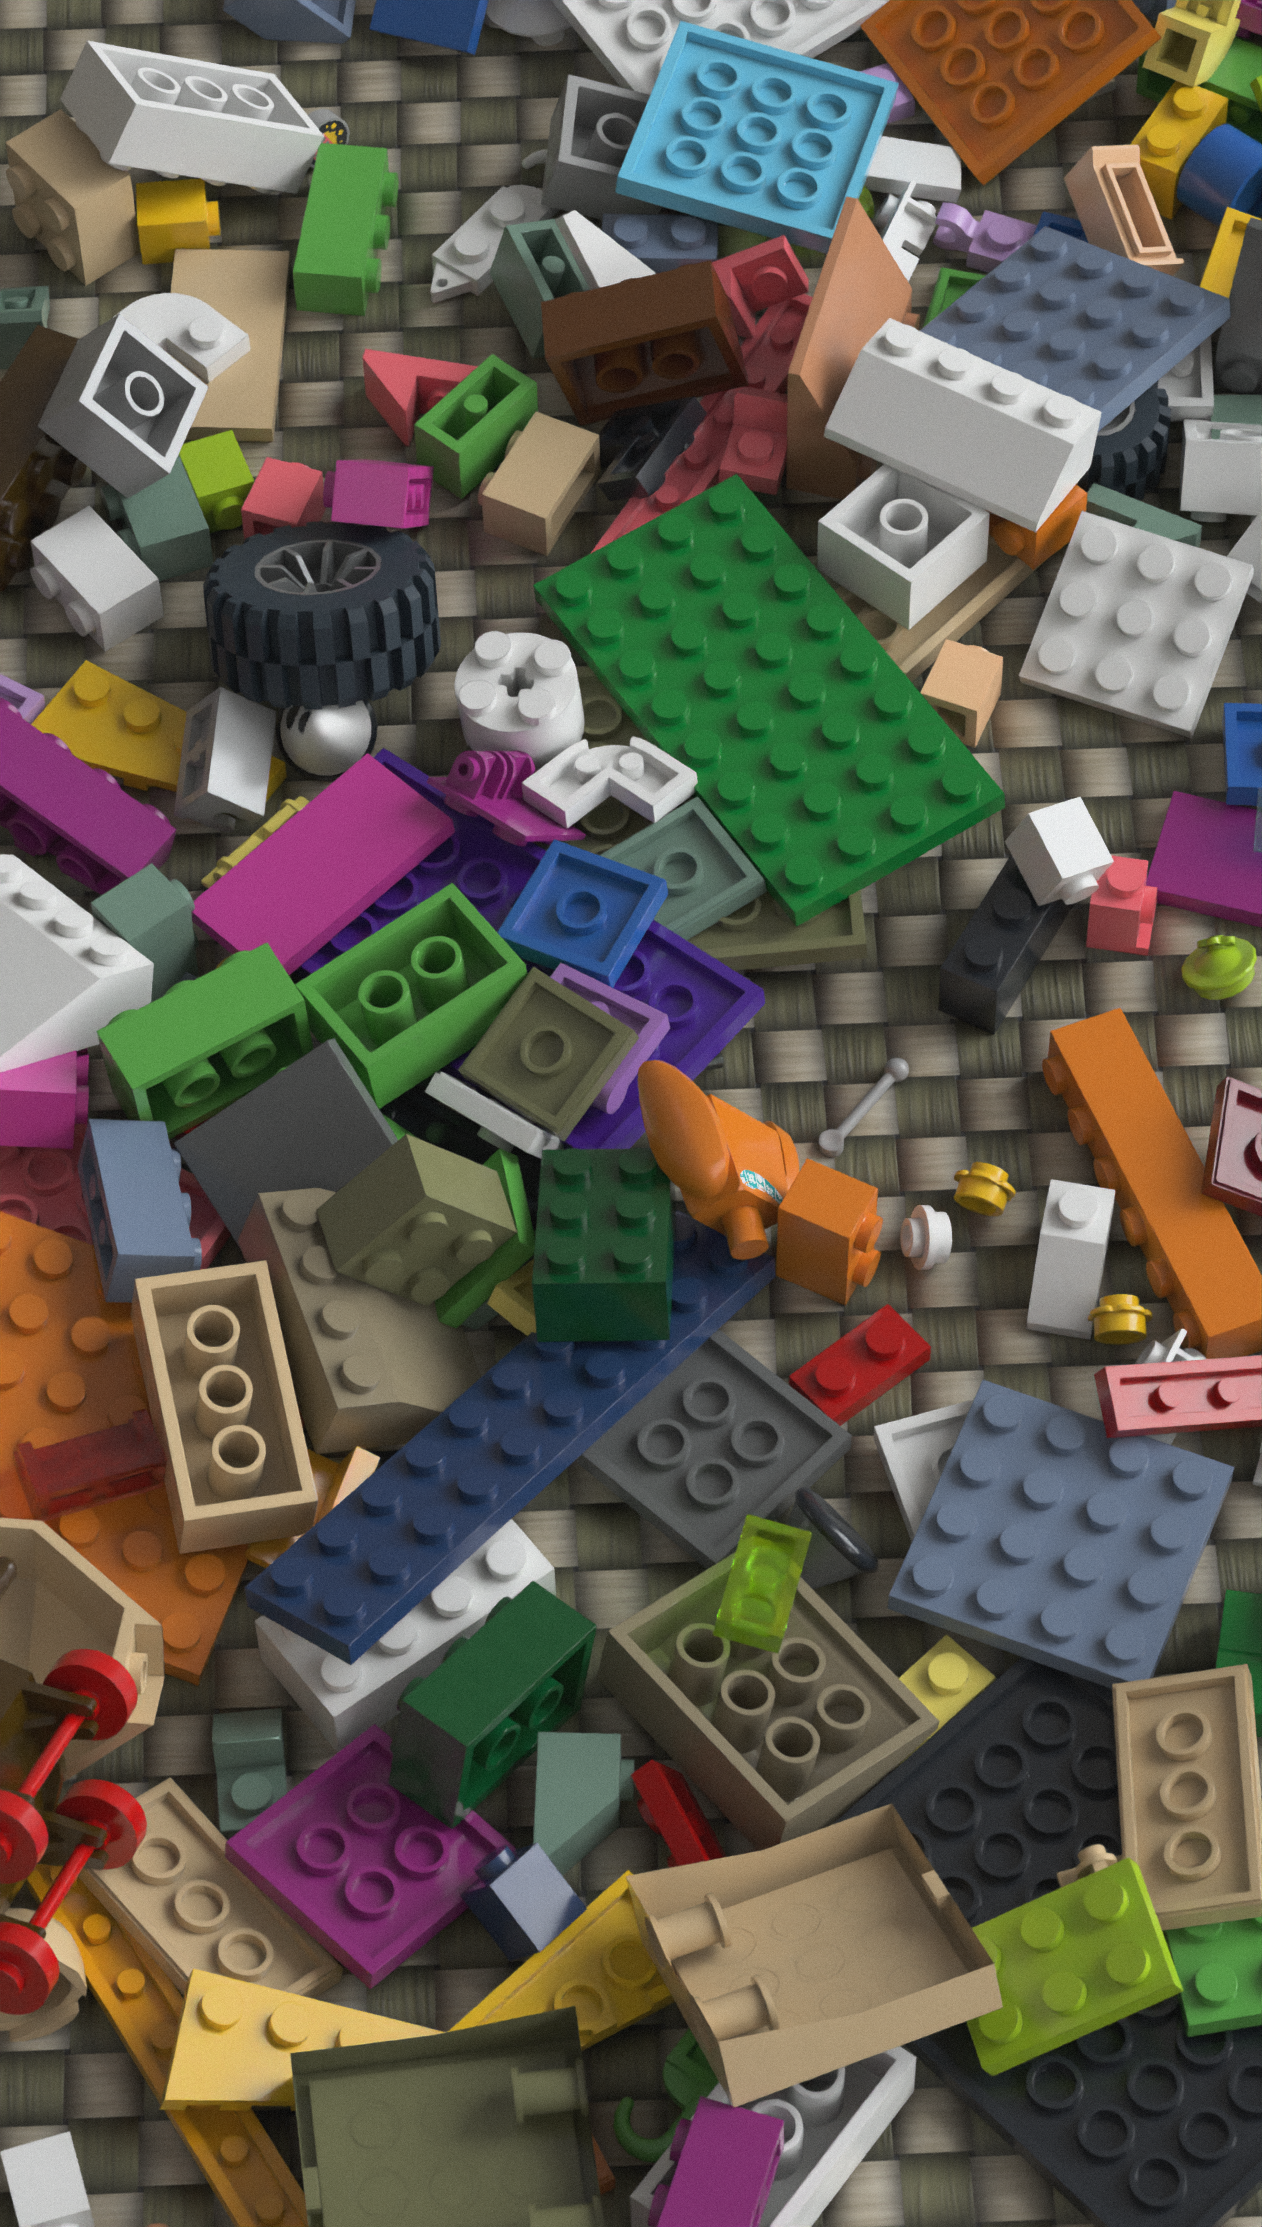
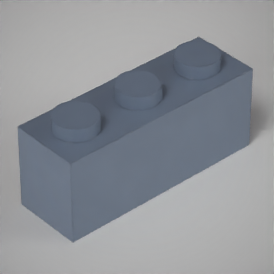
M89 1119L77 1168L106 1302L132 1303L135 1279L201 1269V1243L198 1238H191L189 1230L191 1221L190 1196L188 1193H181L179 1186L181 1174L180 1152L177 1148L170 1147L165 1122Z

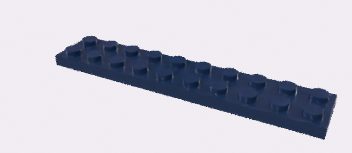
M676 1209L670 1340L537 1342V1333L531 1332L245 1587L247 1607L352 1665L776 1277L775 1258L763 1253L751 1259H735L730 1254L725 1235Z

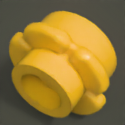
M974 1162L970 1171L959 1170L954 1175V1180L959 1182L954 1200L962 1207L982 1215L1001 1216L1006 1203L1015 1197L1016 1191L1007 1182L1009 1175L1001 1168L988 1163Z
M1114 1294L1100 1298V1307L1094 1308L1090 1311V1315H1088V1321H1093L1094 1339L1100 1343L1114 1345L1132 1344L1145 1340L1147 1338L1146 1322L1153 1319L1152 1312L1139 1305V1298L1128 1294Z

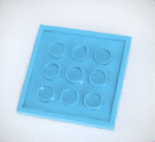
M680 21L618 174L615 193L773 239L785 235L791 244L827 254L845 198L851 197L859 200L895 102L899 83Z

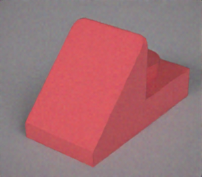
M785 235L712 262L727 294L737 335L742 337H755V312L808 293V277Z
M365 349L363 369L366 397L403 444L410 446L414 434V424L418 421L419 414H426L478 366Z
M745 387L736 391L734 396L733 426L719 468V483L737 474L750 490L777 495L787 462V395Z

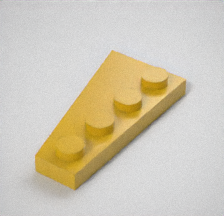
M87 660L31 724L43 734L51 733L59 737L69 747L75 757L92 769L99 768L110 775L123 778L125 786L147 791L149 787L155 786L177 792L187 712ZM272 755L266 802L287 777L285 762Z
M627 1870L586 1907L587 1910L541 1952L531 1956L448 2032L576 2006L581 2051L674 2003L675 2001L641 1941L626 1876L634 1874Z
M192 1969L186 1983L159 2110H185L187 2105H219V2110H250L251 2106H291V2111H296L290 2053L430 2036L446 2032Z

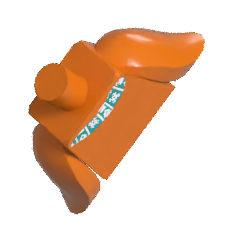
M660 1060L643 1062L638 1068L639 1101L649 1146L659 1167L680 1188L687 1211L692 1218L726 1236L730 1254L733 1258L746 1260L762 1255L769 1247L765 1229L778 1223V1207L799 1173V1159L791 1136L772 1121L761 1123L712 1094L706 1096L692 1079L675 1066Z

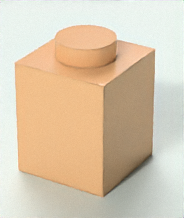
M946 639L920 692L964 745L976 747L1001 695L1003 657L990 653L979 646L964 645Z

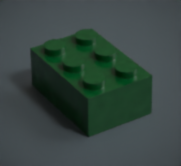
M651 1148L542 1150L532 1277L537 1342L670 1340L676 1221L675 1184L659 1167Z
M535 1581L529 1583L513 1599L509 1596L502 1598L490 1611L485 1624L470 1638L467 1636L458 1638L447 1650L440 1666L426 1678L421 1675L417 1676L403 1690L397 1702V1710L400 1711L397 1733L390 1745L393 1758L388 1783L450 1829L457 1826L537 1750L538 1732H556L580 1710L597 1625Z

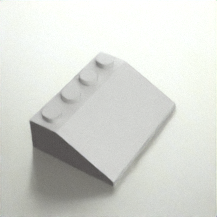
M0 854V1072H4L72 1051L99 1045L96 1031L107 1026L113 1017L123 1011L130 1009L138 1010L151 1003L154 967L153 962L13 854Z

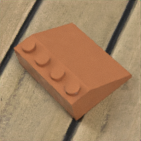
M845 198L788 371L786 488L842 500L861 484L862 479L866 480L875 472L877 460L824 437L825 426L861 349L886 321L891 318L904 325L912 326L918 331L920 324V314L911 313L912 288L857 198Z

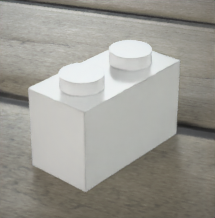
M90 506L31 540L35 564L31 568V576L35 585L47 599L55 597L65 608L66 615L74 629L81 636L89 634L105 652L164 616L159 579Z

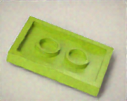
M1130 1857L972 1928L994 1962L1003 2008L966 2021L981 2067L991 2076L1183 1992L1139 1865Z

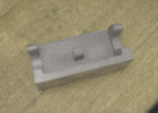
M219 687L187 710L174 816L183 820L188 817L208 827L224 832L234 831L235 819L222 813H230L239 819L254 823L264 817L276 711L222 687Z

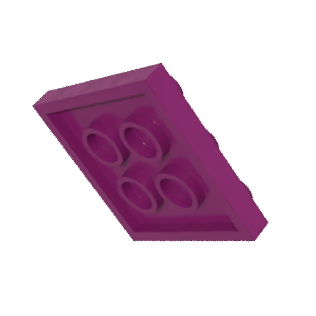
M375 1723L226 1841L225 1858L370 1990L469 1908L460 1894L479 1878L473 1869L483 1858L503 1845H507L511 1851L516 1850L511 1843L473 1810L457 1826L450 1829L391 1786L388 1782L393 1753L390 1751L392 1738Z

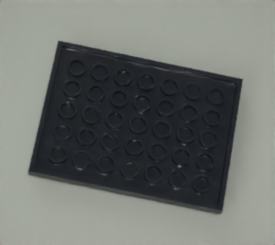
M1022 1657L832 1825L892 1803L971 1928L1060 1888L1056 1873L1076 1868L1080 1864L1078 1853L1086 1847L1103 1845L1106 1853L1113 1854L1115 1857L1122 1855L1113 1692L1108 1687ZM1176 1994L994 2076H991L982 2069L966 2021L904 2044L1095 2227H1221L1262 2188V2025L1187 2037Z

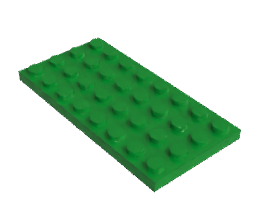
M737 474L533 585L535 600L648 742L697 773L698 783L694 786L695 793L692 797H698L743 852L765 880L767 891L796 927L1005 808V793Z

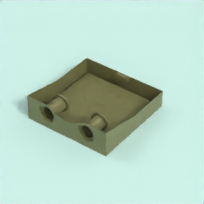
M576 2006L430 2036L290 2053L308 2227H605L594 2155Z

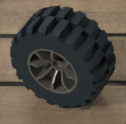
M323 521L306 522V526L291 528L290 525L274 528L273 533L266 535L258 533L246 538L243 545H233L225 550L221 558H217L211 566L203 584L210 659L213 670L229 689L236 694L241 692L246 699L257 703L265 700L269 701L273 707L289 709L291 705L304 706L305 710L322 709V706L338 705L339 708L354 706L356 701L364 699L375 701L387 697L388 692L393 689L401 691L412 685L416 677H422L428 671L440 650L441 638L434 564L430 556L417 541L413 542L408 535L398 530L390 533L383 526H360L343 522L323 524Z

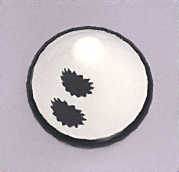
M369 699L356 701L354 706L341 708L338 705L322 706V709L305 710L304 706L291 705L289 709H279L276 720V739L285 761L296 772L317 781H335L367 753L371 755L377 739L378 723L375 710Z

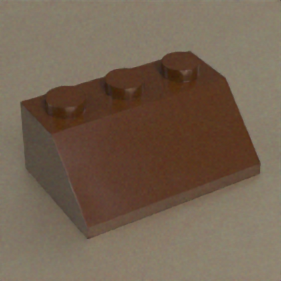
M711 260L697 264L682 265L673 270L640 278H629L620 283L584 292H573L563 297L541 302L545 359L580 426L610 419L614 412L618 410L692 396L697 398L749 385L728 297Z

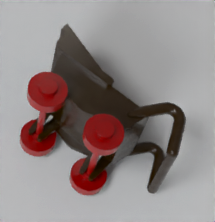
M0 1556V1600L17 1575L16 1563L6 1556ZM75 1649L66 1652L56 1661L43 1684L36 1683L32 1672L0 1659L1 2013L25 2015L38 2010L45 2003L59 1978L57 1957L50 1945L44 1940L47 1925L83 1868L109 1870L127 1864L133 1858L147 1832L146 1816L138 1801L125 1789L108 1781L89 1779L77 1782L68 1789L58 1805L66 1774V1762L63 1752L71 1740L100 1741L114 1737L123 1729L137 1705L138 1693L131 1674L116 1659L97 1650ZM37 1864L63 1866L28 1923L4 1915Z

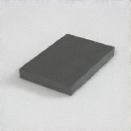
M333 1038L325 1041L174 1144L240 1248L238 1238L258 1193L322 1188L338 1192L396 1143L398 1138L340 1046Z

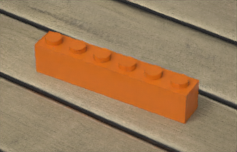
M1117 1008L1050 1031L1048 1058L1042 1061L1046 1083L1054 1095L1062 1094L1069 1107L1068 1121L1071 1131L1079 1145L1088 1144L1095 1158L1093 1165L1099 1186L1115 1190V1199L1121 1208L1120 1222L1127 1241L1132 1247L1140 1245L1148 1261L1146 1263V1271L1154 1293L1158 1298L1166 1297L1174 1311L1173 1324L1175 1332L1181 1328L1187 1331L1181 1343L1184 1349H1195L1201 1352L1206 1359L1245 1357L1262 1351V1275L1224 1203L1201 1194L1205 1167L1121 1008Z

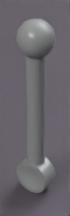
M897 1057L887 1061L884 1067L885 1074L835 1130L829 1129L821 1133L819 1137V1150L824 1156H839L844 1150V1138L894 1082H901L907 1078L909 1066L904 1059Z

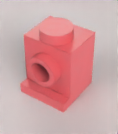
M1111 855L1114 862L1096 881L1099 888L1091 895L1086 947L1148 956L1158 887L1146 886L1147 860Z

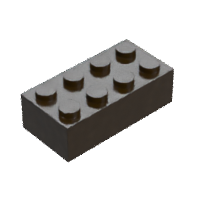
M40 325L36 326L0 381V591L2 592L5 591L16 572L21 573L25 570L32 556L31 540L38 537L44 529L48 530L54 525L63 498L71 486L77 487L81 483L87 469V465L38 427L74 347L79 340L78 338Z

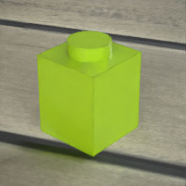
M229 430L183 444L179 457L209 527V533L223 529H233L243 524L241 508L254 484V479L233 431Z

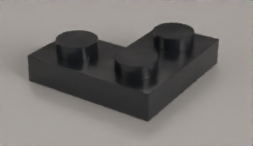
M696 397L681 398L614 412L598 434L600 468L608 467V469L597 482V486L609 501L633 497L643 499L655 493L663 485L666 479L665 472L675 458L691 446L695 438L693 433L708 414Z

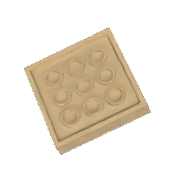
M892 1803L762 1851L626 1876L641 1941L733 2108L1003 2008L994 1962Z

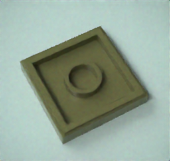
M533 967L458 1071L465 1079L564 1142L639 1037L627 1025Z

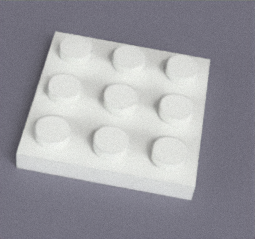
M1081 511L1020 671L1019 678L1021 683L1192 738L1254 574L1253 565Z

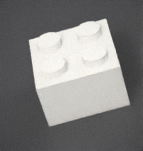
M884 464L818 521L817 569L909 630L987 561L990 513L983 508Z

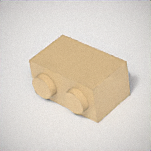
M536 411L524 430H517L511 436L506 448L504 461L496 473L491 471L485 476L480 486L478 504L482 506L484 532L548 556L600 474L599 435Z

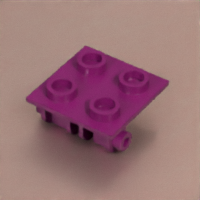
M464 751L455 759L448 777H429L426 782L446 794L444 802L449 807L468 816L477 817L480 815L495 824L492 829L495 835L514 845L526 846L528 842L540 841L551 845L554 839L558 841L585 839L586 834L571 825L566 829L524 801L522 782L535 773L534 762L524 751Z

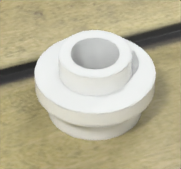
M917 1205L912 1212L911 1218H905L901 1226L900 1242L902 1252L905 1257H911L912 1263L917 1270H930L934 1263H946L951 1252L952 1228L950 1219L946 1212H935L930 1205Z

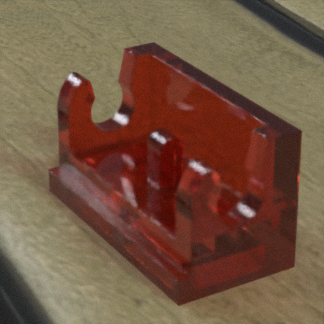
M144 1408L133 1411V1418L128 1419V1423L37 1449L33 1448L30 1441L17 1444L18 1451L13 1452L12 1460L33 1520L44 1522L163 1488L167 1458L163 1448L160 1446L147 1410Z

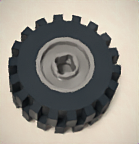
M1158 381L1097 433L1091 467L1077 482V485L1085 492H1088L1092 484L1096 483L1141 501L1144 499L1145 490L1153 491L1159 484L1160 474H1164L1167 462L1171 408L1168 407L1169 397L1166 390L1158 388Z

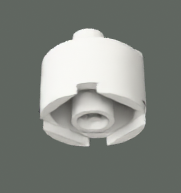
M500 631L485 633L477 639L475 648L462 661L455 678V695L463 736L467 745L473 751H524L532 758L536 772L544 766V763L551 761L564 750L581 741L585 725L576 666L565 643L533 633L505 634Z

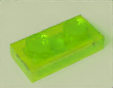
M747 1514L713 1631L714 1636L779 1654L812 1532Z

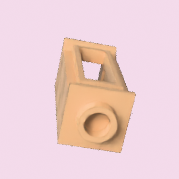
M1139 145L1092 146L1064 177L1088 243L1173 276L1185 262L1183 258H1176L1140 166Z

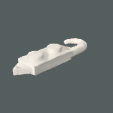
M547 149L533 152L522 161L523 168L530 169L536 165L545 164ZM512 185L507 188L502 186L432 254L434 276L430 291L431 302L436 303L467 292H472L478 296L493 282L489 272L505 226L549 220L560 209L541 205L542 190L526 185Z

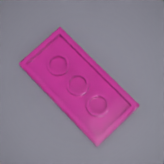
M367 753L193 901L195 910L191 912L192 922L232 955L244 950L251 951L268 943L287 974L290 975L454 834L453 820Z

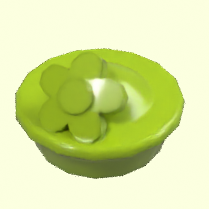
M1217 935L1197 941V948L1183 963L1181 968L1182 980L1190 988H1193L1200 997L1209 1000H1221L1232 997L1243 991L1252 982L1255 975L1254 964L1257 960L1256 949L1249 941L1235 936Z

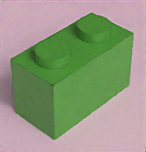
M491 354L414 424L417 465L434 466L433 480L459 498H464L489 472L493 471L504 461L506 448L511 436L517 430L523 431L534 413L538 412L537 382Z

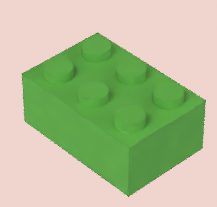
M451 883L304 978L295 986L305 1001L311 1033L321 1044L333 1038L336 1040L375 1104L380 1109L475 1047L528 973L526 964L460 890Z
M268 943L251 951L244 950L231 955L219 968L194 981L185 980L175 984L163 997L138 1010L130 1009L119 1013L109 1021L107 1026L96 1031L112 1093L128 1119L165 1122L169 1139L218 1114L275 1076L279 1069L290 1066L314 1050L305 1001Z

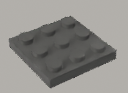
M718 1329L581 1454L575 1462L702 1566L709 1569L758 1538L795 1502V1492L798 1488H810L851 1449L852 1435Z

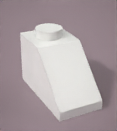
M1051 1179L1040 1232L1026 1329L1091 1339L1093 1321H1088V1315H1090L1091 1310L1097 1307L1111 1234L1115 1190Z

